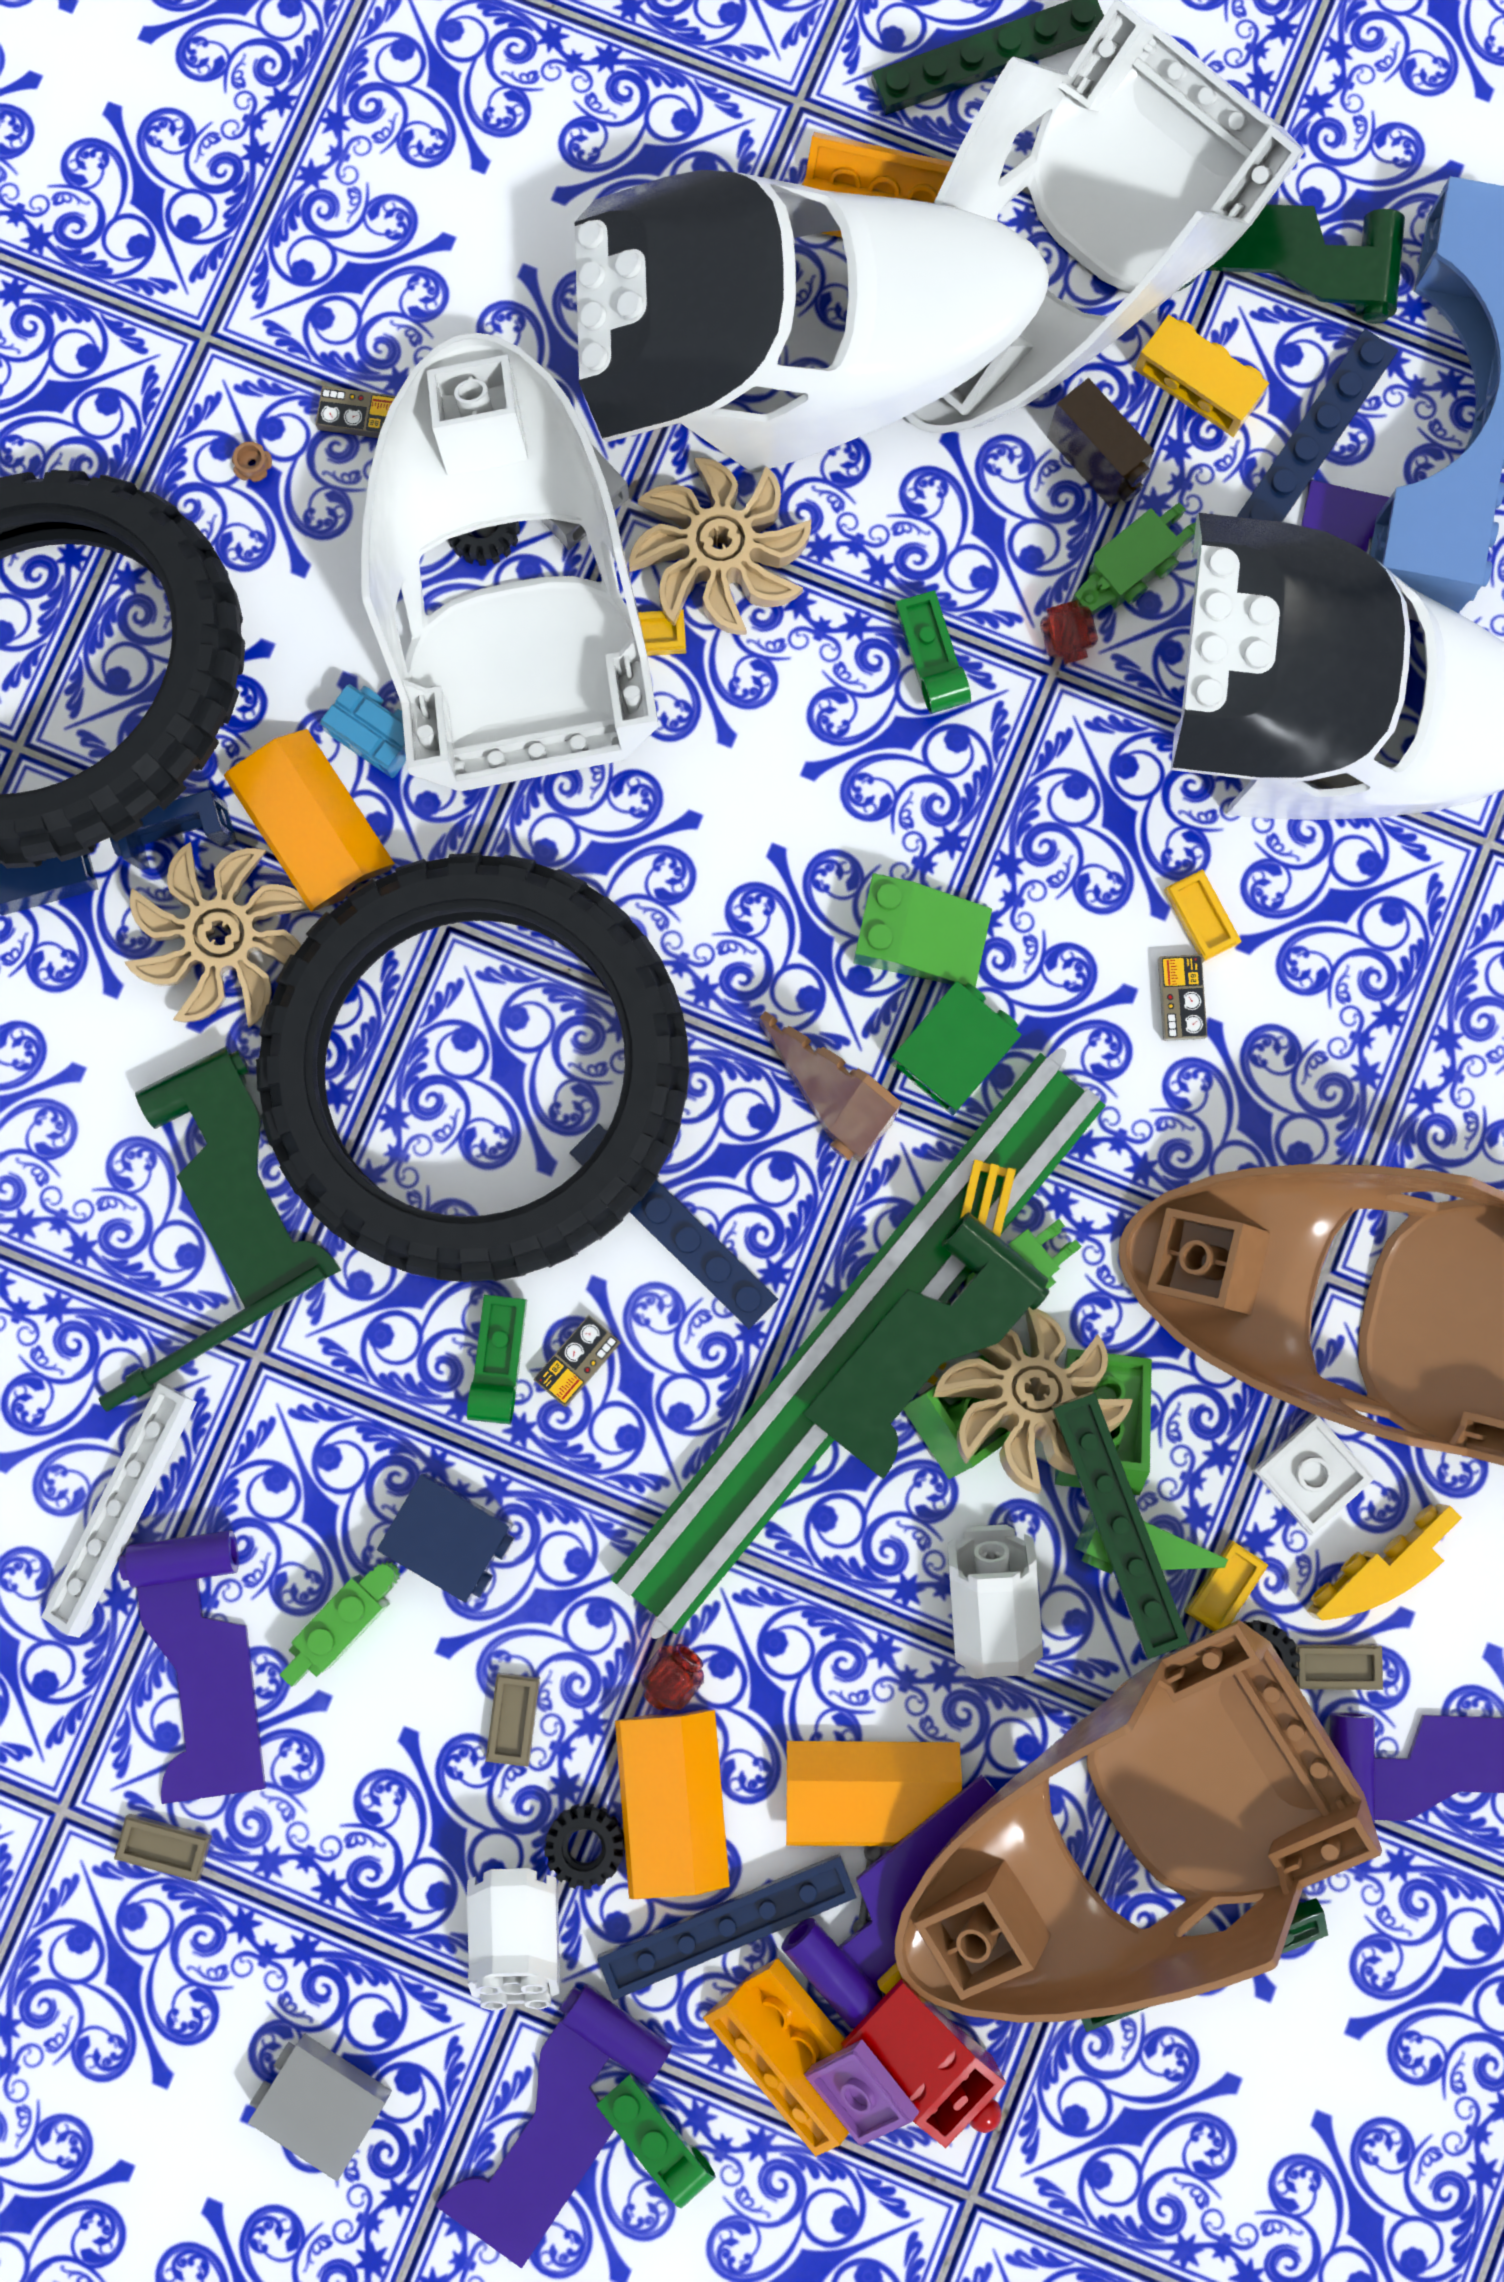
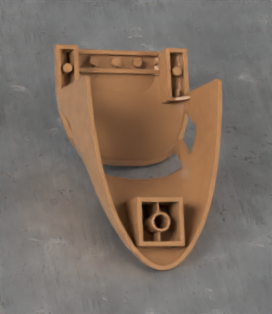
M1331 1164L1257 1167L1212 1175L1165 1192L1141 1208L1125 1227L1119 1241V1260L1124 1278L1136 1299L1175 1340L1206 1362L1259 1391L1358 1431L1409 1446L1467 1456L1504 1466L1503 1191L1469 1176L1410 1168ZM1440 1192L1463 1199L1437 1203L1401 1193ZM1373 1209L1407 1213L1408 1218L1387 1239L1374 1267L1365 1299L1359 1330L1358 1364L1367 1390V1395H1362L1322 1378L1317 1372L1310 1343L1312 1309L1317 1284L1334 1236L1356 1210ZM1355 1410L1388 1418L1405 1430L1380 1424L1359 1414Z
M1237 1620L1164 1655L1133 1675L1110 1698L1071 1727L1045 1752L1012 1778L960 1827L934 1858L901 1913L895 1937L896 1964L904 1981L922 1998L956 2013L979 2018L1018 2023L1063 2022L1116 2015L1174 2002L1227 1987L1275 1969L1278 1966L1303 1888L1380 1856L1382 1848L1364 1792L1271 1642L1242 1621ZM1086 1755L1087 1769L1097 1796L1133 1855L1156 1880L1186 1899L1182 1905L1149 1928H1138L1106 1904L1076 1864L1064 1843L1051 1813L1049 1778ZM1257 1902L1224 1931L1197 1936H1183L1218 1905Z

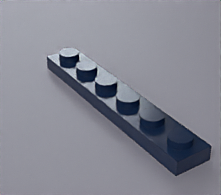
M1367 329L1363 330L1237 517L1277 522L1284 521L1398 352L1397 348Z
M598 1123L569 1153L583 1166L601 1143L607 1131ZM657 1180L642 1201H639L631 1209L630 1213L748 1329L778 1301V1298Z
M839 1853L598 1955L597 1960L614 2001L857 1898Z

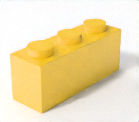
M1169 314L1141 351L1134 369L1233 438L1261 401L1269 385V382L1263 379L1262 374L1256 368L1249 365L1244 366L1232 358L1222 345L1214 342L1210 343L1197 334L1191 324L1184 320H1177Z

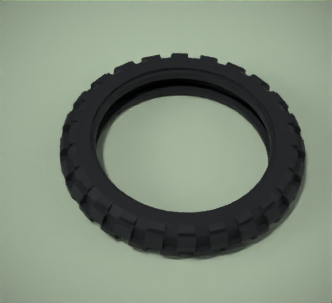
M51 470V472H45L44 478L37 479L32 472L0 477V559L24 550L42 546L76 544L104 548L135 560L159 579L168 599L171 611L172 641L167 670L161 687L142 720L123 742L99 762L71 778L41 789L21 793L0 794V864H3L7 869L38 867L42 865V861L55 857L61 862L95 852L96 844L111 837L117 842L144 826L141 818L158 805L165 810L186 790L183 781L192 770L198 771L203 769L219 744L216 735L220 726L223 727L224 723H229L239 695L236 682L237 676L241 675L244 670L245 640L241 636L243 617L238 596L231 584L228 571L208 539L192 521L187 520L178 511L176 506L154 492L146 491L144 493L138 490L134 483L108 475H100V478H89L84 471Z
M481 853L449 854L448 858L433 861L422 859L395 868L396 872L377 881L371 879L347 894L348 899L330 914L326 911L306 933L308 937L295 955L290 954L276 980L278 986L271 1003L266 1005L259 1033L262 1037L260 1056L256 1059L257 1091L260 1092L263 1112L261 1119L269 1145L272 1146L280 1163L279 1168L295 1194L312 1211V1214L333 1234L340 1237L356 1250L383 1264L410 1274L458 1282L498 1281L525 1276L527 1273L546 1267L550 1268L578 1255V1252L598 1239L601 1240L618 1226L639 1201H642L659 1177L658 1174L667 1156L672 1151L681 1127V1119L685 1101L687 1100L690 1070L684 1016L674 985L660 956L646 935L644 936L632 922L630 916L607 896L604 897L589 887L585 881L560 869L554 870L537 864L535 860L506 854L504 857L483 856ZM468 921H493L522 926L557 941L573 952L596 975L611 997L621 1025L625 1059L623 1086L613 1120L603 1140L584 1165L561 1186L529 1204L509 1211L481 1216H455L425 1211L405 1204L381 1190L361 1171L342 1144L328 1106L325 1084L326 1055L332 1028L344 1001L360 977L384 954L405 940L433 928Z

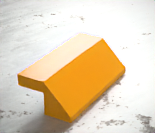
M814 132L806 175L802 185L825 191L934 203L953 162ZM841 230L822 232V234L842 238Z
M308 729L273 739L224 774L226 781L311 912L343 901L356 883L387 873L395 864Z
M704 1709L671 1716L649 1714L616 1720L615 1728L629 1899L693 1896L730 1887L715 1710Z
M787 1741L786 1846H895L962 1791L960 1742Z
M776 1958L750 1974L710 2009L703 2019L816 2157L840 2146L849 2132L804 2074L812 2064L842 2050L841 2042L844 2040V2037L780 1959Z

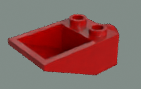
M900 1979L841 2042L843 2049L861 2039L866 2043L919 2110L913 2122L945 2149L968 2124L974 2130L981 2133L991 2132L998 2127L1002 2113L1000 2105L993 2097L1004 2087L1006 2081L993 2056L930 2002L918 1995L904 1980Z

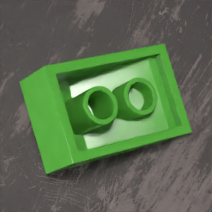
M873 873L853 963L954 985L958 981L963 986L970 983L976 987L992 908L913 881Z
M1023 1347V1353L1029 1357V1355ZM982 1354L979 1355L978 1357H976V1358H980V1359H982V1360H984V1361H986V1362L992 1364V1363H991L987 1358H985ZM935 1384L911 1400L903 1410L948 1479H951L974 1467L1001 1448L1010 1432L1006 1428H997L992 1435L986 1438L966 1464L957 1447L956 1439L959 1425L967 1409L973 1403L988 1399L933 1397L937 1386Z
M1068 1348L1064 1369L1069 1368L1073 1362L1079 1359L1085 1350ZM1107 1353L1108 1365L1106 1372L1093 1392L1096 1394L1097 1399H1132L1131 1408L1125 1419L1110 1434L1133 1495H1140L1150 1473L1152 1359ZM1055 1468V1485L1081 1488L1077 1475H1071Z
M1089 1512L1074 1548L1084 1553L1081 1561L1112 1574L1111 1564L1092 1514ZM1144 1521L1162 1570L1223 1568L1226 1566L1227 1558Z

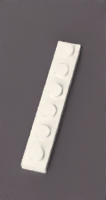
M157 1384L41 1618L69 1636L80 1638L197 1403L169 1386Z

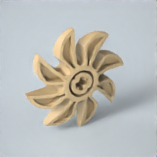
M694 458V464L709 496L711 508L704 509L700 507L699 501L692 490L680 485L659 486L642 495L638 499V505L674 521L684 529L666 524H658L644 532L631 550L629 572L664 561L682 558L665 569L660 581V606L667 620L675 626L688 595L695 588V584L699 581H705L707 584L703 594V610L707 618L716 627L727 633L746 635L747 630L731 595L729 584L738 583L742 587V591L749 603L756 606L777 607L795 600L802 594L803 587L768 572L756 563L781 568L797 559L808 544L811 533V520L777 531L760 533L775 523L780 510V485L772 471L765 466L753 496L743 510L737 511L734 510V506L738 496V483L732 472L717 461L706 458ZM719 543H724L722 549H716Z
M190 842L183 846L170 862L167 873V885L170 894L182 905L190 909L189 916L184 919H179L175 915L163 911L133 888L131 889L130 909L140 929L155 941L181 938L185 940V945L182 950L173 951L166 955L126 961L125 964L129 970L139 979L152 985L173 986L179 984L194 965L201 964L205 967V971L201 975L196 988L173 1018L174 1021L184 1023L196 1022L214 1014L226 1000L223 974L227 970H235L237 972L243 992L248 1028L252 1027L264 1016L266 1005L271 1002L272 986L268 974L249 961L250 954L259 951L285 965L290 954L295 955L301 944L284 929L258 932L254 930V925L259 920H265L275 915L309 910L297 890L279 884L261 886L246 905L239 906L235 904V899L239 895L244 882L265 855L266 850L245 848L230 853L223 858L214 869L217 895L212 900H205L197 880L192 844ZM222 925L224 931L231 930V935L225 937V944L218 945L215 939L211 942L209 941V936L215 934L214 927Z
M1029 1307L1025 1315L1031 1345V1357L1023 1353V1347L1018 1334L1010 1329L999 1343L978 1350L992 1364L976 1358L953 1365L941 1376L933 1397L988 1399L973 1403L961 1420L956 1440L963 1461L967 1464L986 1438L992 1435L997 1428H1006L1010 1434L999 1452L1002 1467L1010 1479L1018 1486L1039 1494L1041 1484L1035 1454V1439L1042 1442L1044 1453L1051 1466L1062 1472L1076 1475L1051 1407L1094 1391L1106 1372L1108 1355L1102 1339L1097 1334L1080 1358L1073 1362L1069 1368L1063 1369L1058 1367L1056 1362L1066 1345L1065 1335L1059 1324L1051 1316L1037 1308L1032 1310ZM1097 1399L1110 1432L1123 1422L1131 1408L1132 1399Z

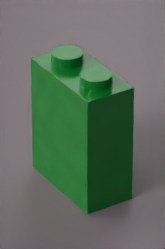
M958 981L954 983L893 1054L889 1062L952 1116L955 1115L1022 1035L1016 1030L1018 1024L1011 1016L1002 1010L995 1013L984 1003L986 997L981 991L970 983L963 986Z

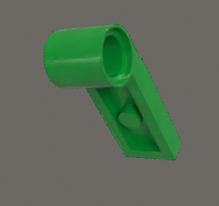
M936 591L896 601L895 609L929 713L933 714L971 703L969 683L962 666L959 667Z
M484 1295L474 1378L468 1397L467 1420L508 1425L512 1423L527 1299Z
M632 2073L596 2104L647 2172L678 2208L682 2209L716 2178L715 2172L707 2159L696 2147L688 2145Z

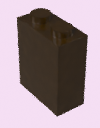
M1089 377L1057 403L1047 438L1110 508L1121 499L1127 503L1134 498L1144 486L1141 483L1142 480L1150 472L1148 465L1154 453L1153 448Z

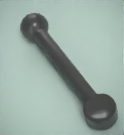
M865 1846L866 1868L880 1858L881 1850L879 1846ZM863 1896L861 1898L859 1919L853 1925L854 1933L868 1922V1909Z

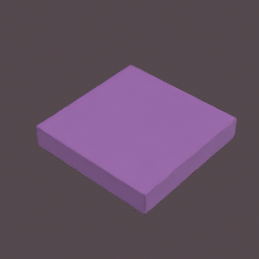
M862 2039L812 2064L804 2074L860 2146L911 2123L919 2113V2110Z

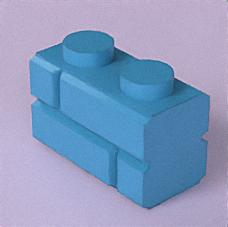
M351 684L346 685L336 699L335 704L329 708L321 719V726L328 735L390 778H394L406 762L402 711L397 709L393 714L382 707L381 704L384 700L366 686H363L359 691Z

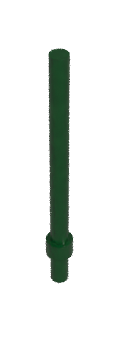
M318 1264L145 1370L142 1367L125 1376V1382L98 1398L101 1406L108 1412L133 1396L139 1398L153 1390L154 1383L325 1280L326 1275Z

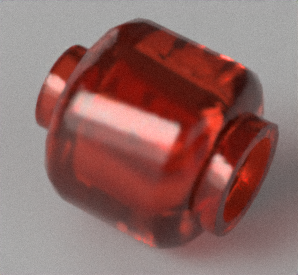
M1078 600L1046 609L1047 616L1041 619L1040 628L1047 654L1053 658L1063 657L1064 664L1088 658L1086 649L1094 647L1098 642V635L1090 608L1084 605L1079 606Z
M683 1644L661 1647L641 1672V1683L646 1690L644 1692L645 1699L659 1710H664L665 1707L672 1710L684 1708L704 1683L702 1659L692 1649Z

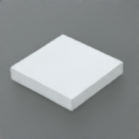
M1315 1414L1252 1469V1472L1301 1527L1312 1536L1375 1479L1326 1423Z

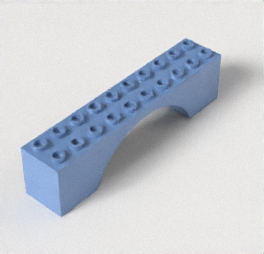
M1450 176L1426 219L1414 292L1429 301L1445 317L1464 346L1475 383L1476 405L1474 422L1466 448L1459 458L1426 479L1395 489L1376 517L1369 555L1412 589L1459 613L1469 601L1475 599L1478 590L1481 587H1486L1489 582L1492 562L1487 561L1489 547L1492 548L1495 544L1499 530V523L1494 522L1495 509L1500 507L1504 497V483L1500 482L1502 469H1504V186Z

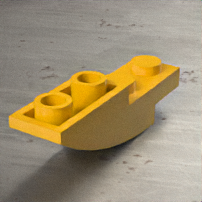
M1432 1504L1428 1505L1414 1518L1413 1522L1416 1526L1405 1537L1400 1534L1388 1543L1383 1550L1386 1554L1383 1559L1377 1553L1366 1551L1363 1555L1360 1552L1352 1555L1341 1567L1344 1574L1333 1585L1327 1582L1313 1594L1311 1601L1314 1604L1307 1612L1313 1618L1322 1621L1343 1618L1368 1611L1405 1593L1444 1562L1432 1548L1462 1517L1450 1505L1437 1504L1435 1507Z

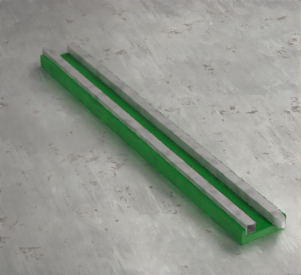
M1057 1049L1049 1057L1039 1053L612 1576L611 1580L628 1596L634 1597L657 1617L650 1632L653 1639L662 1637L668 1630L673 1631L676 1635L833 1443L834 1439L807 1418L803 1412L903 1293L909 1289L946 1303L971 1273L967 1266L942 1247L941 1244L951 1228L960 1219L974 1159L987 1164H996L999 1167L1016 1169L1002 1234L1106 1105L1100 1101L1098 1096L1088 1088L1084 1091L1059 1071L1066 1058L1065 1049ZM980 1172L971 1214L976 1219H978L988 1173ZM1000 1176L996 1178L985 1225L991 1231L1004 1177Z

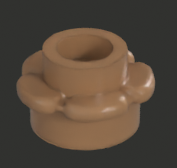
M244 442L233 453L232 463L235 465L233 471L243 481L251 479L252 482L261 481L267 476V470L272 467V457L268 451L263 450L262 445L255 442ZM250 460L256 461L254 466L248 465Z

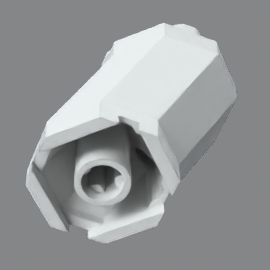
M1006 1524L971 1526L963 1532L964 1539L956 1544L954 1538L947 1543L955 1661L964 1666L965 1673L974 1679L1000 1676H1028L1035 1670V1663L1043 1657L1034 1538L1024 1534V1540L1015 1536V1529Z
M528 1868L488 1870L484 1872L483 1882L477 1883L476 1876L468 1880V1986L471 1996L481 1999V2008L501 2010L506 2008L507 2004H524L531 2009H544L551 2006V1997L560 1994L559 1890L556 1877L546 1874V1883L537 1880V1871Z

